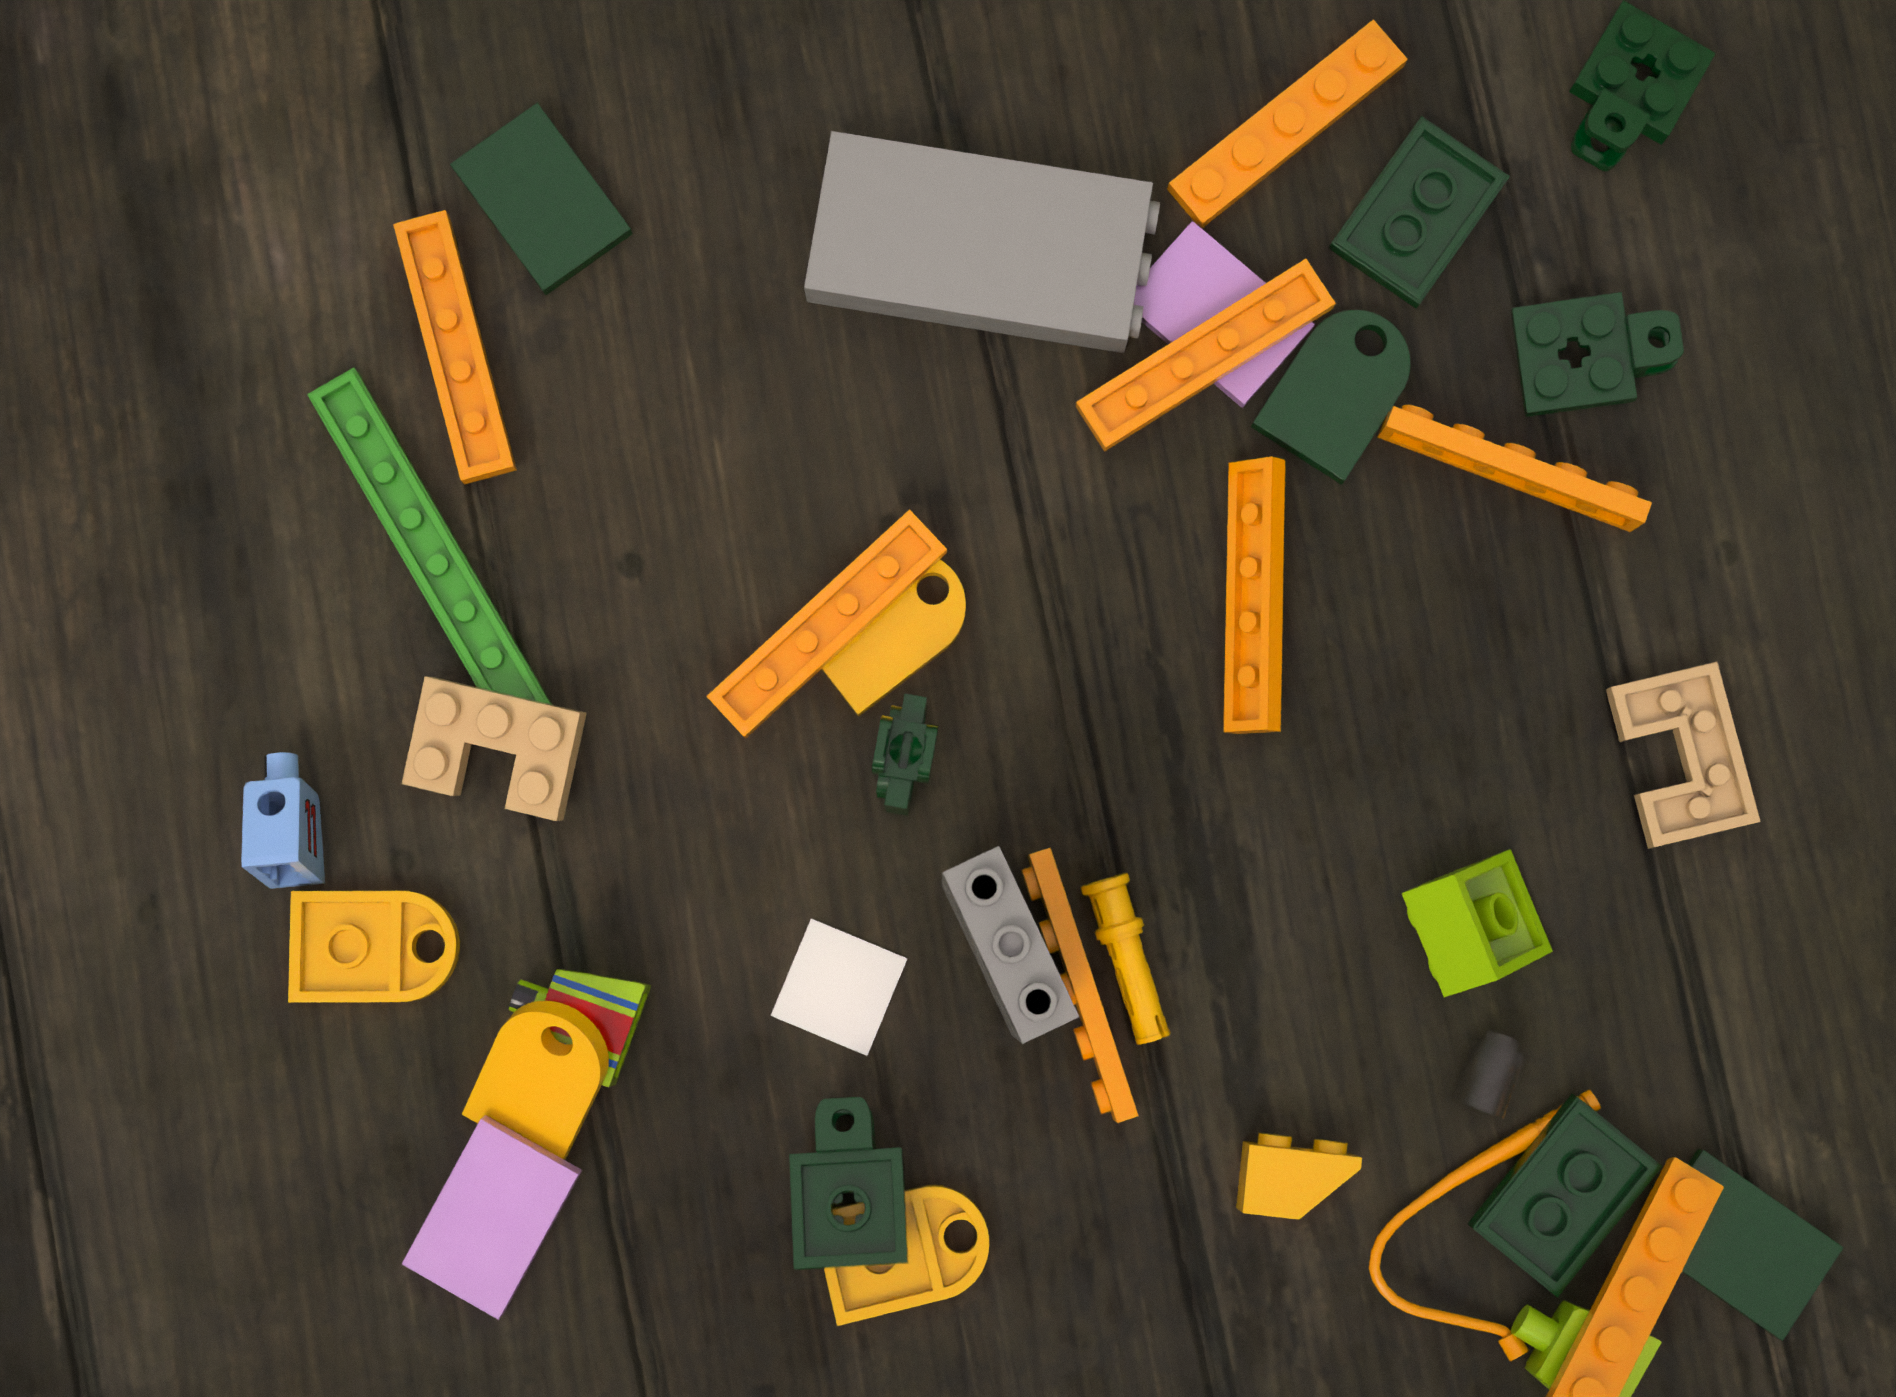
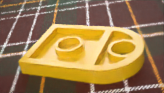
M939 560L822 668L823 672L858 717L944 652L955 641L962 629L966 611L964 590L955 572L945 562ZM928 576L942 578L949 587L946 599L936 605L924 603L917 594V587L922 579Z
M291 891L288 1002L416 1001L438 991L449 980L456 968L460 953V938L457 926L445 907L429 896L410 891ZM429 930L438 932L445 942L443 955L432 963L423 961L416 951L418 938Z
M535 1001L523 1005L511 1015L500 1029L462 1115L477 1124L482 1117L487 1115L565 1160L608 1072L609 1055L601 1033L584 1014L563 1003ZM550 1026L564 1029L570 1035L573 1044H563L556 1040L551 1033Z
M925 1185L905 1190L909 1264L824 1269L837 1326L948 1299L968 1289L982 1273L989 1253L987 1225L975 1203L958 1190L942 1185ZM858 1202L833 1208V1214L842 1216L845 1225L855 1224L856 1215L864 1214L865 1204ZM955 1220H966L977 1231L974 1245L966 1251H955L944 1240L946 1227Z

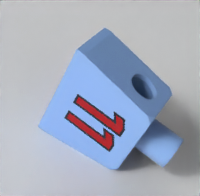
M279 752L265 755V780L250 781L244 785L242 868L270 889L325 884L318 794L302 778H299L297 754Z

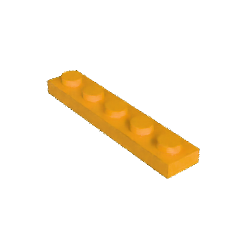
M1373 19L1169 182L1167 190L1200 228H1204L1401 70L1408 59Z
M446 210L395 223L393 225L460 480L465 485L516 471L514 457L450 216Z
M1304 259L1078 400L1075 407L1105 452L1334 308L1336 303L1308 260Z
M1403 405L1402 409L1393 406L1382 422L1377 438L1628 532L1635 530L1645 523L1652 502L1637 497L1639 492L1629 485L1609 481L1604 485L1586 478L1587 472L1578 466L1564 462H1557L1555 466L1535 459L1536 453L1522 445L1505 443L1504 447L1486 441L1484 440L1485 434L1474 427L1454 424L1452 428L1433 421L1434 416L1432 413L1417 406Z
M1273 456L1229 463L1224 732L1226 733L1281 732L1285 460Z
M909 509L706 697L746 739L947 553V548Z
M1051 847L1029 854L1028 860L1031 867L1021 869L1031 901L1040 898L1042 900L1048 919L1038 922L1041 934L1049 953L1059 952L1065 973L1060 974L1073 1004H1076L1083 1025L1073 1029L1083 1060L1094 1059L1100 1077L1099 1080L1091 1082L1101 1114L1111 1111L1113 1120L1116 1123L1138 1117Z
M1676 1157L1667 1159L1546 1397H1619L1724 1186Z

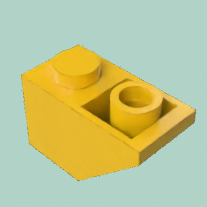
M1258 1133L1257 1143L1243 1141L1236 1208L1246 1214L1299 1220L1361 1169L1362 1157L1347 1153L1348 1143L1314 1139L1313 1149L1291 1147V1136Z

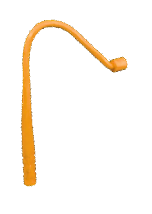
M1588 1089L1581 1093L1580 1096H1577L1594 1111L1601 1109L1597 1098L1591 1090ZM1561 1106L1556 1110L1548 1112L1543 1118L1536 1119L1534 1123H1529L1446 1175L1399 1211L1384 1226L1376 1237L1370 1252L1369 1272L1377 1290L1390 1304L1417 1317L1499 1335L1502 1338L1498 1342L1509 1361L1515 1360L1529 1351L1525 1342L1511 1334V1330L1502 1324L1420 1306L1401 1298L1387 1285L1382 1277L1380 1269L1381 1255L1393 1233L1422 1208L1465 1181L1526 1151Z

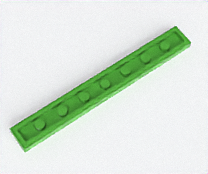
M352 368L308 393L309 399L476 687L552 704L359 372Z

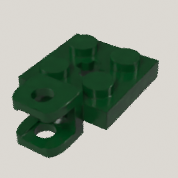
M1623 0L1569 90L1573 95L1591 104L1572 138V153L1602 171H1609L1620 162L1640 133L1662 145L1670 135L1716 53ZM1642 63L1648 66L1653 72L1654 77L1648 76L1644 82L1638 80L1635 77L1637 69L1631 64ZM1593 137L1607 145L1608 150L1605 152L1596 151L1591 146V138Z
M1622 292L1521 306L1511 310L1525 417L1635 402L1637 393L1634 378L1654 376L1668 372L1676 366L1678 359L1684 353L1680 320L1676 313L1666 310H1655L1627 314L1625 317ZM1648 339L1659 340L1663 347L1657 348L1652 346ZM1575 341L1580 348L1587 349L1589 356L1582 358L1581 367L1571 368L1569 360L1559 359L1558 352L1566 349L1567 342Z
M904 694L902 707L892 705L890 715L881 716L872 764V774L879 775L876 794L877 798L885 799L886 812L908 816L914 781L929 784L939 725L925 724L927 697Z
M862 1097L821 1100L815 1114L817 1152L789 1154L794 1270L909 1264L902 1147L876 1149L874 1118L868 1104ZM846 1115L854 1117V1124L850 1130L845 1132L836 1130V1123L839 1118ZM854 1193L855 1201L865 1204L864 1214L856 1215L855 1224L845 1225L842 1216L833 1214V1206L843 1202V1194Z

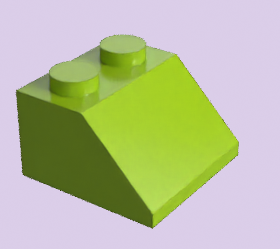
M1511 849L1430 880L1402 893L1407 906L1408 918L1412 926L1417 930L1428 957L1430 972L1437 980L1444 997L1497 981L1553 952Z

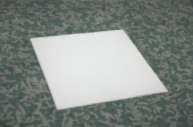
M811 919L771 1016L867 1056L907 958Z

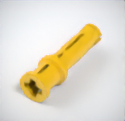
M1123 873L1081 887L1083 895L1090 898L1099 927L1095 931L1096 939L1100 940L1101 945L1106 944L1124 1004L1130 1017L1136 1044L1141 1045L1162 1039V1037H1167L1171 1033L1165 1016H1163L1159 997L1139 936L1143 932L1142 927L1144 923L1141 917L1135 916L1126 887L1130 878L1128 873Z

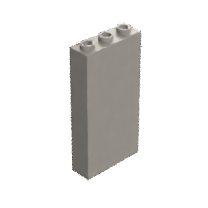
M831 131L804 286L806 300L810 303L1124 353L1128 337H1139L1144 306L1133 304L1136 286H1147L1152 254L1142 253L1145 233L1155 235L1160 202L1150 201L1152 182Z
M997 846L942 872V887L1011 1035L1024 1044L1079 1018L1077 1010L1000 847ZM984 877L987 878L994 893L993 897L986 900L977 898L972 891V883ZM1039 989L1047 1007L1031 1013L1026 1007V997L1032 990Z

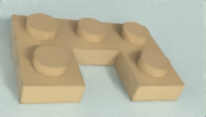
M1717 662L1606 689L1619 741H1627L1673 730L1686 778V783L1634 795L1648 848L1761 822Z
M425 676L402 784L445 795L461 796L471 745H478L516 754L505 809L553 821L564 820L587 713L445 679Z

